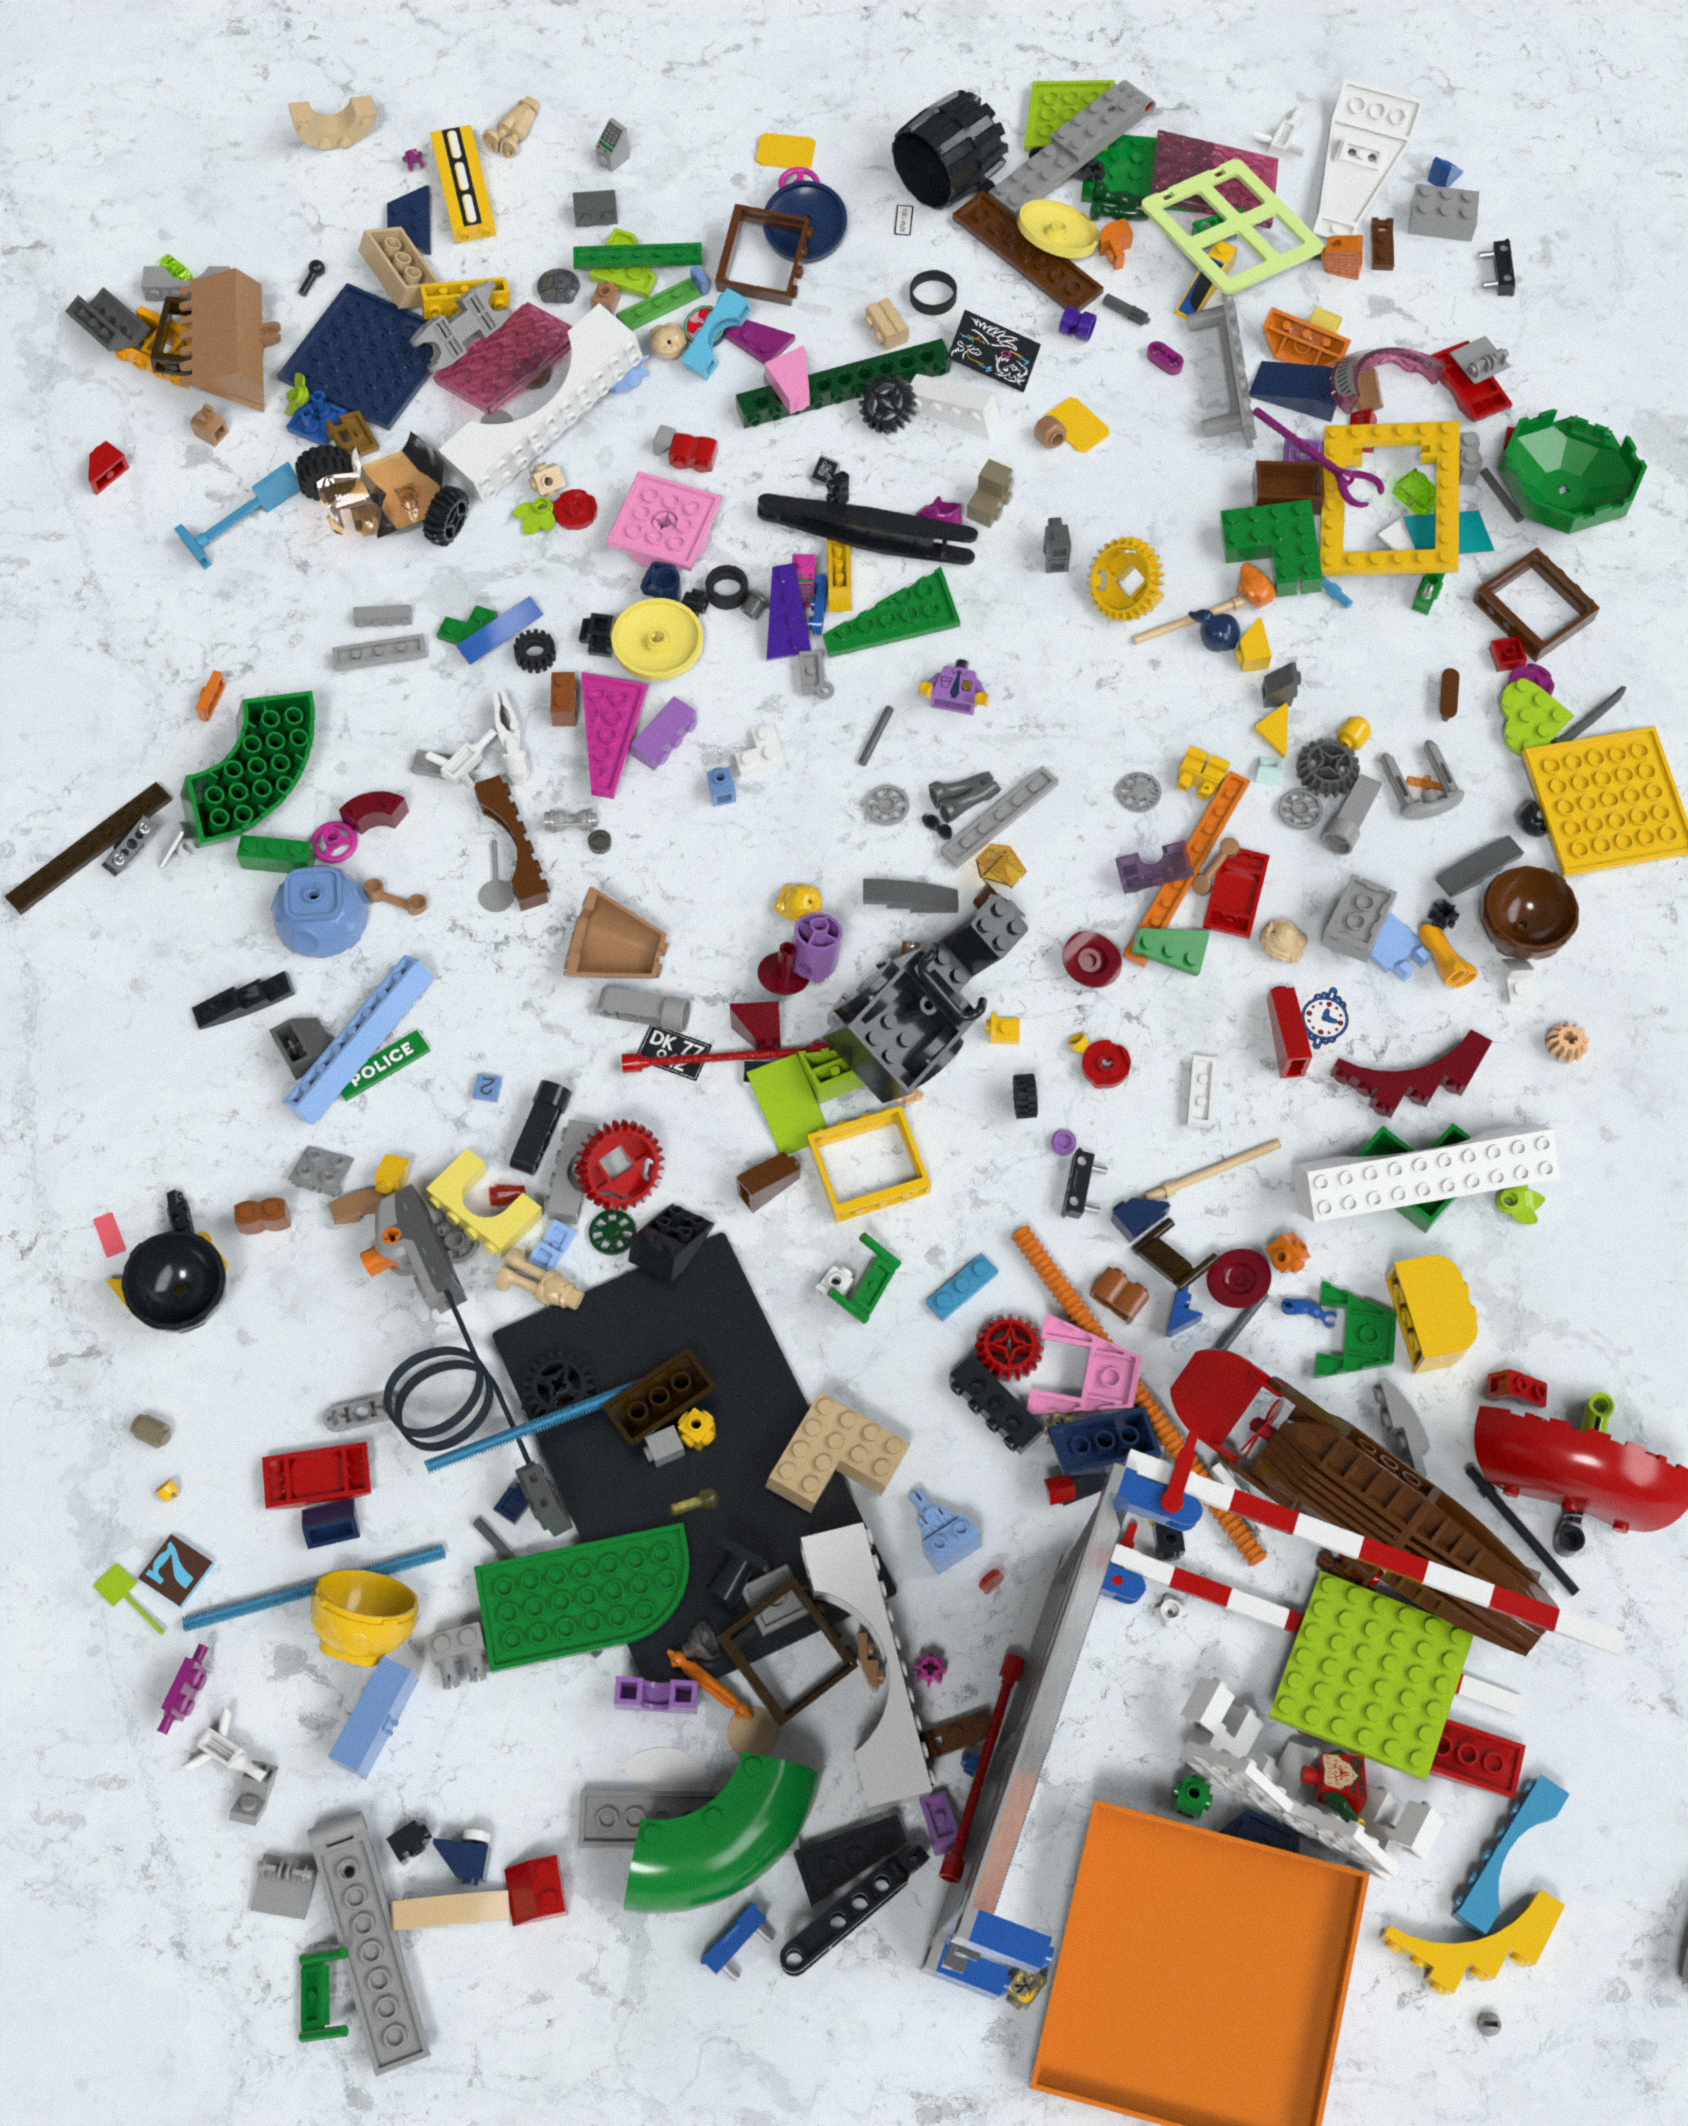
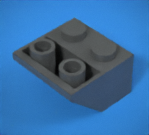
M318 1017L292 1018L269 1030L295 1080L302 1078L331 1044V1040Z

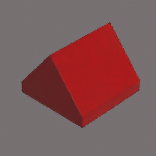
M1063 1475L1043 1480L1050 1505L1076 1499L1075 1485L1071 1476L1063 1477Z

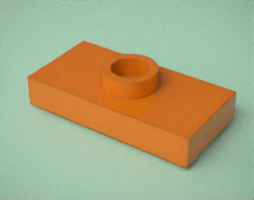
M213 670L206 687H203L200 692L196 711L202 721L208 722L225 689L226 683L222 673Z

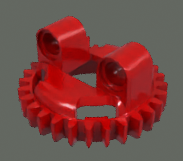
M614 1119L612 1127L606 1122L603 1123L604 1130L602 1131L595 1127V1136L587 1134L590 1140L589 1143L581 1142L585 1150L577 1151V1154L582 1157L581 1160L574 1161L576 1164L574 1173L580 1177L576 1183L584 1185L580 1191L585 1194L588 1193L586 1198L590 1201L594 1200L593 1204L596 1206L602 1205V1208L608 1210L611 1206L613 1211H618L620 1206L622 1210L627 1211L628 1203L633 1208H636V1200L645 1203L643 1196L646 1194L651 1197L652 1193L649 1191L651 1187L658 1188L654 1183L655 1180L663 1179L658 1174L659 1170L665 1169L659 1164L665 1158L662 1155H657L663 1151L662 1147L656 1146L659 1140L652 1137V1131H646L645 1126L642 1124L638 1126L635 1121H631L629 1124L627 1120L622 1119L619 1125V1122ZM619 1146L623 1155L632 1166L611 1180L599 1160ZM647 1158L653 1160V1164L649 1163L646 1174L649 1177L648 1181L642 1177ZM600 1192H613L617 1193L618 1196H611L607 1194L604 1196Z

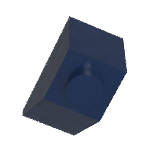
M1131 1198L1126 1203L1121 1201L1113 1208L1111 1222L1131 1243L1167 1216L1171 1205L1164 1201Z
M433 1838L434 1847L458 1879H462L461 1884L478 1886L479 1882H486L492 1849L489 1845Z

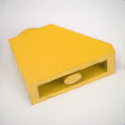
M1262 618L1255 620L1240 640L1238 650H1235V662L1240 664L1241 672L1269 668L1272 655Z

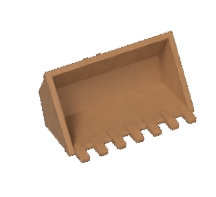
M237 268L191 280V285L179 289L181 296H191V300L179 304V309L181 311L192 310V314L179 319L181 326L192 325V329L179 334L181 341L192 340V344L180 348L181 356L192 355L191 360L180 363L181 371L192 370V375L180 378V385L183 387L193 386L199 390L264 412L263 353L264 348L281 342V334L278 333L281 331V326L277 321L262 324V285Z

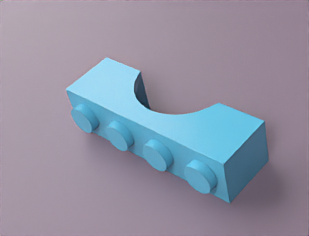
M726 288L725 292L719 295L713 311L707 314L703 327L695 333L691 346L682 355L681 362L686 370L708 381L718 365V361L713 353L714 339L725 328L731 326L742 327L753 309L749 299L729 288Z

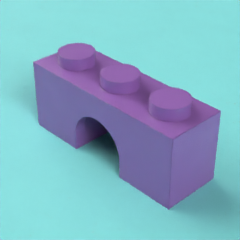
M616 1676L614 1695L616 1710L697 1714L699 1698L698 1681L671 1679L667 1683L646 1681L640 1677Z

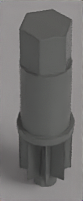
M1109 293L1104 296L1103 306L1141 326L1149 324L1151 319L1148 318L1147 312Z

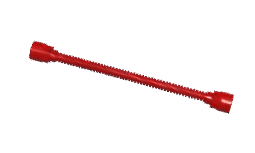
M825 1040L814 1041L812 1045H806L804 1048L798 1047V1049L797 1047L795 1049L780 1048L779 1050L777 1048L776 1050L767 1049V1051L764 1049V1051L751 1050L750 1052L748 1050V1052L733 1051L729 1053L720 1052V1054L717 1052V1054L702 1053L701 1055L689 1054V1056L686 1054L673 1055V1057L670 1055V1057L655 1056L654 1058L642 1056V1053L622 1054L623 1073L643 1072V1068H649L651 1065L663 1066L664 1064L666 1066V1064L679 1065L680 1063L681 1065L682 1063L691 1064V1062L697 1064L701 1062L710 1063V1061L713 1063V1061L725 1062L727 1060L728 1062L729 1060L741 1061V1059L754 1060V1058L755 1060L757 1058H785V1056L788 1057L795 1053L798 1056V1051L806 1050V1053L820 1052L822 1048H829V1050H833V1048Z
M1005 1654L999 1673V1676L1002 1677V1686L989 1725V1731L986 1735L987 1737L983 1745L984 1747L980 1755L981 1757L954 1847L951 1848L950 1854H945L939 1872V1877L950 1883L959 1884L966 1864V1860L963 1859V1849L965 1848V1842L968 1838V1832L970 1831L971 1822L973 1821L974 1812L976 1811L977 1802L979 1801L980 1792L1003 1720L1002 1717L1006 1710L1011 1688L1014 1687L1016 1681H1020L1025 1665V1660L1015 1654Z

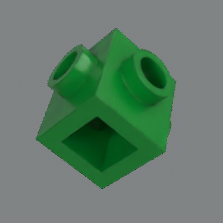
M1190 1774V1777L1185 1775L1181 1782L1176 1781L1171 1797H1174L1175 1801L1171 1811L1198 1821L1201 1818L1203 1809L1208 1811L1212 1802L1213 1795L1209 1793L1211 1785L1206 1784V1779L1198 1775ZM1189 1793H1192L1195 1798H1192Z

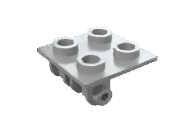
M1486 336L1450 352V356L1474 385L1510 368L1509 363L1506 361L1509 356L1508 350L1502 348L1497 350Z
M307 1146L289 1175L288 1180H291V1183L295 1184L297 1188L301 1187L314 1191L316 1187L317 1193H321L323 1189V1193L331 1197H335V1195L340 1196L342 1186L339 1185L352 1165L354 1158Z
M264 1854L262 1861H259L257 1864L259 1876L250 1910L305 1920L317 1871L316 1862Z

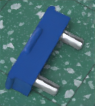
M750 1903L700 1958L701 1964H706L715 1974L722 1970L733 1982L737 1981V1979L724 1965L740 1978V1973L728 1961L752 1934L756 1932L767 1944H770L771 1941L758 1929L760 1928L772 1941L774 1940V1936L762 1925L767 1918L757 1909L756 1903Z

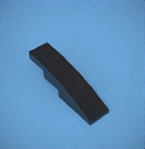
M283 971L265 981L257 979L239 989L233 986L192 1007L198 1028L202 1030L247 1016L274 1005L296 993L289 973Z

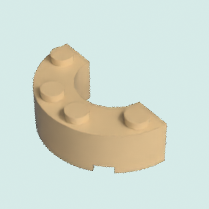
M371 96L350 97L349 104L342 111L332 115H321L314 112L310 107L309 101L288 103L297 135L308 145L320 148L321 150L349 148L371 131L377 118Z

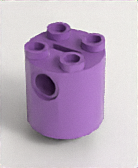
M816 912L803 915L797 920L792 943L796 947L794 973L815 983H821L835 972L843 935L842 927L835 918L828 914Z

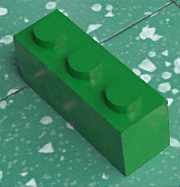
M249 835L240 836L236 854L242 869L287 874L306 866H314L316 859L312 842Z

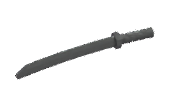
M1621 686L1575 727L1560 738L1553 739L1551 744L1572 741L1621 700L1626 691V686Z

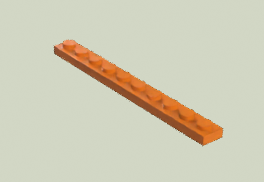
M1229 771L1138 929H1167L1192 886L1193 880L1197 877L1249 787L1251 780ZM1134 934L1123 953V958L1144 968L1149 959L1130 953L1135 937Z

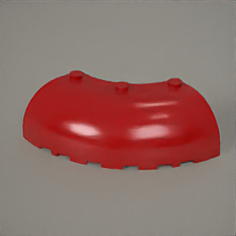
M1479 1406L1474 1429L1477 1461L1485 1477L1492 1484L1503 1490L1502 1493L1508 1497L1518 1498V1495L1559 1504L1566 1511H1580L1611 1525L1612 1530L1627 1534L1628 1531L1652 1532L1660 1530L1674 1523L1688 1509V1468L1680 1464H1676L1674 1467L1666 1463L1667 1457L1661 1454L1656 1455L1647 1452L1645 1447L1626 1441L1625 1445L1611 1440L1612 1435L1588 1428L1587 1432L1572 1428L1570 1427L1571 1423L1551 1417L1548 1421L1527 1412L1522 1417L1511 1414L1510 1409Z

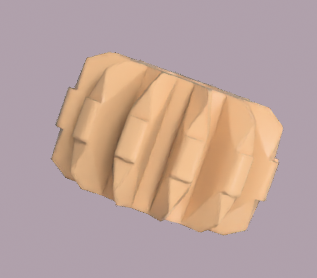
M1568 1021L1564 1022L1562 1026L1557 1024L1547 1035L1549 1040L1546 1043V1047L1551 1049L1550 1056H1558V1062L1562 1061L1563 1058H1565L1568 1064L1572 1063L1573 1059L1579 1061L1588 1051L1589 1037L1584 1036L1586 1029L1578 1030L1577 1023L1572 1027Z

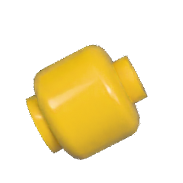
M1349 717L1338 728L1336 736L1338 740L1340 739L1341 746L1348 744V750L1358 751L1370 739L1371 726L1362 717Z

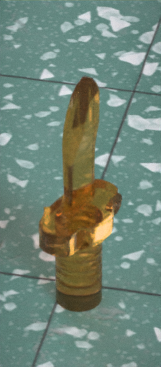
M1425 774L1423 778L1408 776L1406 779L1407 785L1420 787L1423 792L1429 789L1444 792L1439 782L1431 781L1430 775Z

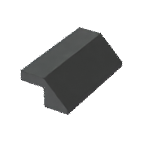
M102 287L91 303L77 295L65 311L110 352L138 346L151 330L146 323L104 287Z

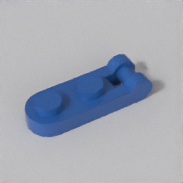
M818 574L814 578L816 598L812 597L811 611H814V616H809L808 630H812V635L822 636L828 595V578L825 574Z

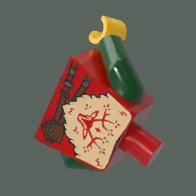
M1339 1749L1321 1754L1315 1767L1302 1766L1300 1782L1314 1785L1315 1800L1318 1803L1330 1807L1346 1823L1349 1820H1353L1365 1828V1821L1358 1819L1367 1801L1364 1756L1346 1755L1344 1751Z

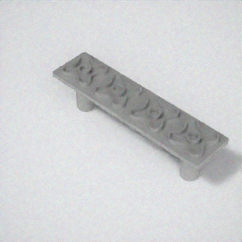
M1222 293L1223 305L1187 315L1190 332L1219 325L1232 413L1202 420L1206 438L1244 429L1249 448L1251 449L1254 448L1253 440L1257 439L1253 412L1250 407L1251 399L1248 380L1244 370L1243 348L1238 334L1240 329L1237 310L1232 294Z

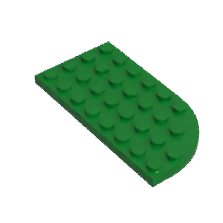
M679 1523L474 1566L490 1672L497 1673L624 1646L642 1640L661 1628L677 1610L686 1592L689 1580L690 1557L684 1524Z

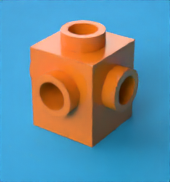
M1294 1232L1282 1234L1265 1248L1272 1259L1273 1266L1281 1274L1288 1272L1295 1274L1306 1266L1304 1262L1311 1257L1307 1251L1306 1244Z

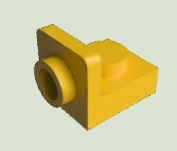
M991 1012L990 1020L985 1022V1034H990L989 1043L1019 1045L1020 1018L996 1017V1012Z

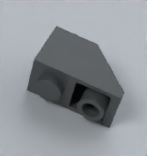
M1291 662L1264 676L1261 687L1264 708L1280 707L1285 702L1288 704V707H1291L1293 699L1297 697V686L1301 685V672L1297 671L1296 662Z

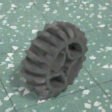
M1320 738L1317 743L1312 741L1309 747L1305 746L1302 753L1299 754L1296 770L1298 771L1297 778L1302 779L1301 786L1308 785L1307 790L1316 791L1315 794L1317 796L1322 793L1326 799L1329 797V794H1332L1336 798L1339 793L1344 795L1347 793V790L1353 788L1354 783L1359 777V758L1354 757V750L1348 751V744L1341 746L1340 739L1333 743L1331 738L1327 739V742ZM1313 760L1316 762V769L1314 770L1310 765V762ZM1342 766L1346 773L1344 776L1340 774V767Z

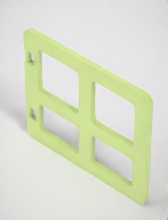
M1232 159L1219 165L1217 168L1207 170L1175 184L1165 191L1144 198L1141 203V209L1222 293L1227 295L1234 294L1320 254L1324 247L1323 242L1244 162L1238 159ZM1219 172H1221V173L1223 174V175H1221V176H1219V177H1216V176L1214 175V174H1217V173H1219ZM1231 178H1238L1263 205L1245 213H1239L1213 186ZM1197 194L1225 222L1194 236H1189L1166 213L1164 208ZM1170 195L1172 198L1165 200L1163 197ZM1271 217H1276L1302 245L1280 254L1252 226ZM1237 234L1264 262L1233 277H1229L1202 249Z

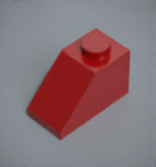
M104 441L89 454L88 481L95 495L102 492L129 469L124 454L108 441Z

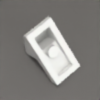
M1527 959L1502 960L1508 1006L1532 1005L1535 1001L1531 982L1535 972L1534 967Z

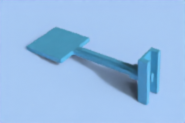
M286 462L251 487L256 495L254 499L248 501L206 532H201L194 537L182 524L174 528L182 542L204 570L212 565L203 549L210 544L209 541L247 516L258 506L262 505L266 513H268L300 491L298 477L289 462Z

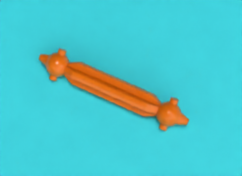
M670 1649L667 1651L673 1667H681L686 1676L693 1681H698L701 1688L726 1708L734 1709L736 1718L753 1719L747 1702H739L734 1693L693 1661L686 1660V1655L683 1651H673Z

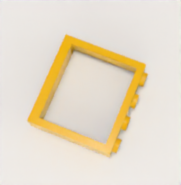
M902 1106L892 1109L886 1107L881 1112L873 1115L870 1113L863 1114L857 1120L850 1122L841 1121L835 1124L834 1127L828 1129L819 1128L817 1132L807 1135V1144L836 1223L930 1194L931 1183ZM896 1124L917 1179L838 1204L818 1148Z

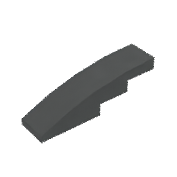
M1507 836L1455 865L1435 881L1450 898L1481 884L1485 878L1500 872L1505 865L1520 859L1524 851L1510 836Z
M863 879V904H887V909H910V913H958V890L913 881Z

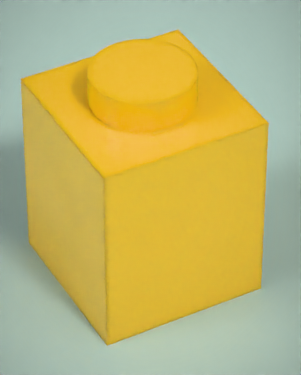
M386 1153L375 1173V1191L390 1195L404 1188L410 1177V1159Z

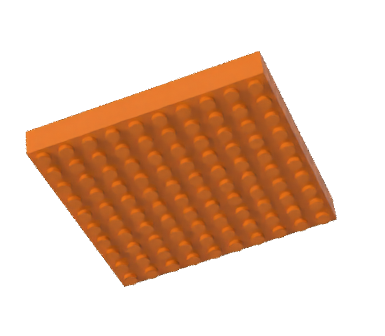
M1094 1799L1090 1809L1028 2087L1163 2126H1322L1370 1873Z

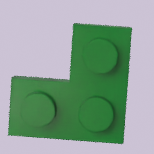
M475 605L467 623L446 616L437 632V638L458 645L498 617L497 612Z

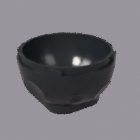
M168 1231L151 1236L132 1250L124 1266L121 1287L126 1305L137 1319L155 1330L182 1334L205 1325L215 1314L226 1296L227 1279L221 1255L214 1245L203 1236L192 1232ZM178 1287H185L183 1293H176Z

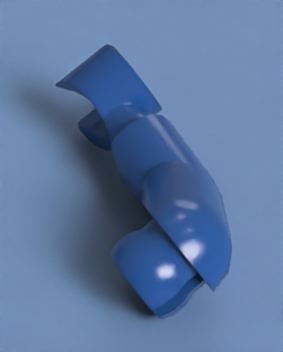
M1287 1298L1281 1303V1309L1287 1315L1308 1314L1315 1319L1319 1318L1322 1320L1323 1325L1328 1329L1335 1327V1324L1326 1323L1325 1319L1327 1317L1337 1318V1314L1333 1311H1322L1321 1307L1308 1299Z

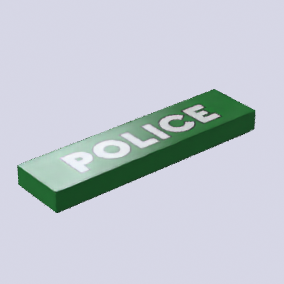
M417 1030L368 1058V1061L359 1069L352 1081L345 1086L340 1094L346 1102L431 1052L428 1045Z

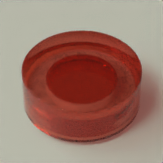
M998 1569L991 1570L982 1578L979 1588L985 1595L991 1593L1003 1581L1004 1575Z

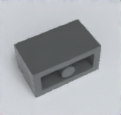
M615 190L573 193L576 227L618 224Z

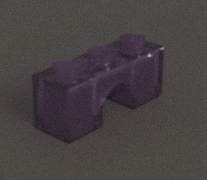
M1185 840L1162 846L1163 857L1155 864L1143 863L1138 852L1115 858L1124 894L1135 893L1146 888L1157 887L1165 883L1184 880L1194 876Z

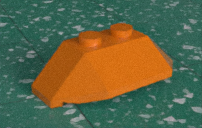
M1271 307L1262 327L1273 357L1285 363L1331 367L1343 360L1351 343V340L1274 307Z

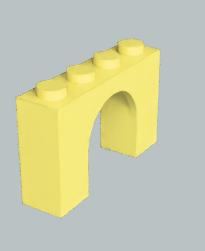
M466 1149L426 1188L427 1203L434 1210L437 1211L439 1209L442 1211L451 1224L455 1226L458 1224L462 1227L470 1239H477L482 1243L483 1248L490 1255L493 1256L495 1254L502 1259L542 1219V1207L522 1193L499 1215L480 1217L472 1214L465 1207L463 1201L467 1193L486 1175V1163L469 1149Z

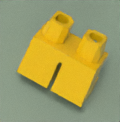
M1190 745L1179 768L1176 788L1188 792L1191 785L1199 788L1196 796L1207 801L1212 794L1216 795L1228 774L1231 762L1212 754L1208 759L1209 753Z

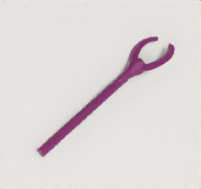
M1256 407L1253 410L1252 414L1272 427L1273 430L1277 431L1289 442H1292L1293 445H1296L1304 453H1307L1316 462H1323V467L1331 471L1336 477L1340 495L1349 505L1361 508L1368 507L1369 502H1360L1349 493L1347 486L1353 483L1354 478L1368 480L1375 484L1379 495L1384 493L1383 482L1377 476L1368 472L1351 471L1350 469H1343L1337 466L1262 409Z

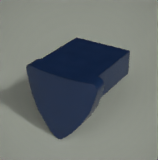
M514 1481L507 1487V1491L493 1510L513 1525H516L530 1504L521 1489L520 1483Z

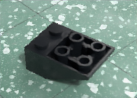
M671 1204L632 1236L628 1262L671 1282L685 1270L714 1227V1223L683 1209L681 1206Z

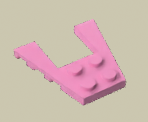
M1045 1313L1041 1339L1091 1349L1081 1398L1030 1389L1027 1410L1032 1415L1053 1414V1412L1062 1414L1133 1409L1143 1358Z

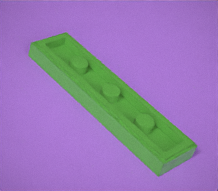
M688 278L616 313V318L633 331L700 298L701 292L693 281Z

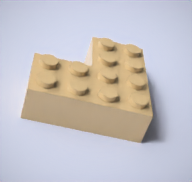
M819 1392L770 1474L765 1487L810 1513L836 1470L882 1496L911 1443L824 1393Z

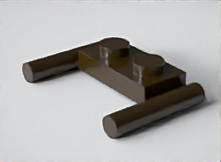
M1167 1218L1134 1245L1131 1250L1182 1292L1220 1259L1215 1253H1212L1199 1265L1192 1268L1189 1261L1160 1239L1161 1236L1175 1226L1174 1221L1171 1218Z

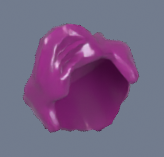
M937 496L932 504L922 507L915 515L956 524L963 522L961 504L943 502L940 496Z

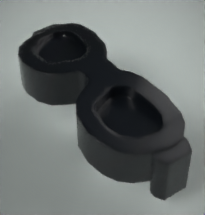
M934 815L922 816V822L926 828L936 831L941 838L950 840L952 829L949 825L943 824L940 826L938 818Z

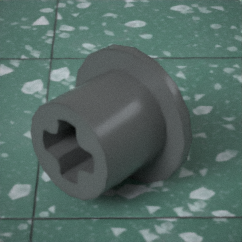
M747 590L746 594L748 597L740 607V610L753 620H757L765 608L770 609V604L757 593Z

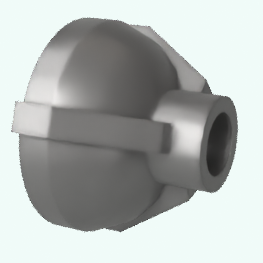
M701 1621L694 1626L688 1637V1642L682 1645L683 1652L689 1659L696 1656L704 1660H712L721 1656L715 1634L705 1621Z

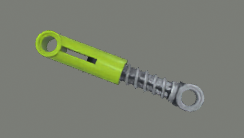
M1603 1392L1594 1393L1584 1403L1580 1430L1587 1432V1429L1591 1428L1604 1433L1607 1432L1610 1415L1614 1411V1401L1608 1394ZM1593 1404L1600 1405L1603 1413L1596 1411ZM1566 1511L1567 1514L1563 1516L1564 1521L1559 1527V1532L1553 1538L1552 1546L1554 1551L1562 1557H1572L1585 1544V1536L1582 1531L1583 1525L1581 1524L1582 1519H1585L1580 1511ZM1564 1536L1573 1540L1574 1547L1566 1545Z

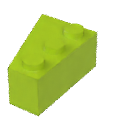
M822 1048L820 1052L806 1053V1050L798 1051L799 1061L819 1104L866 1086L835 1050Z

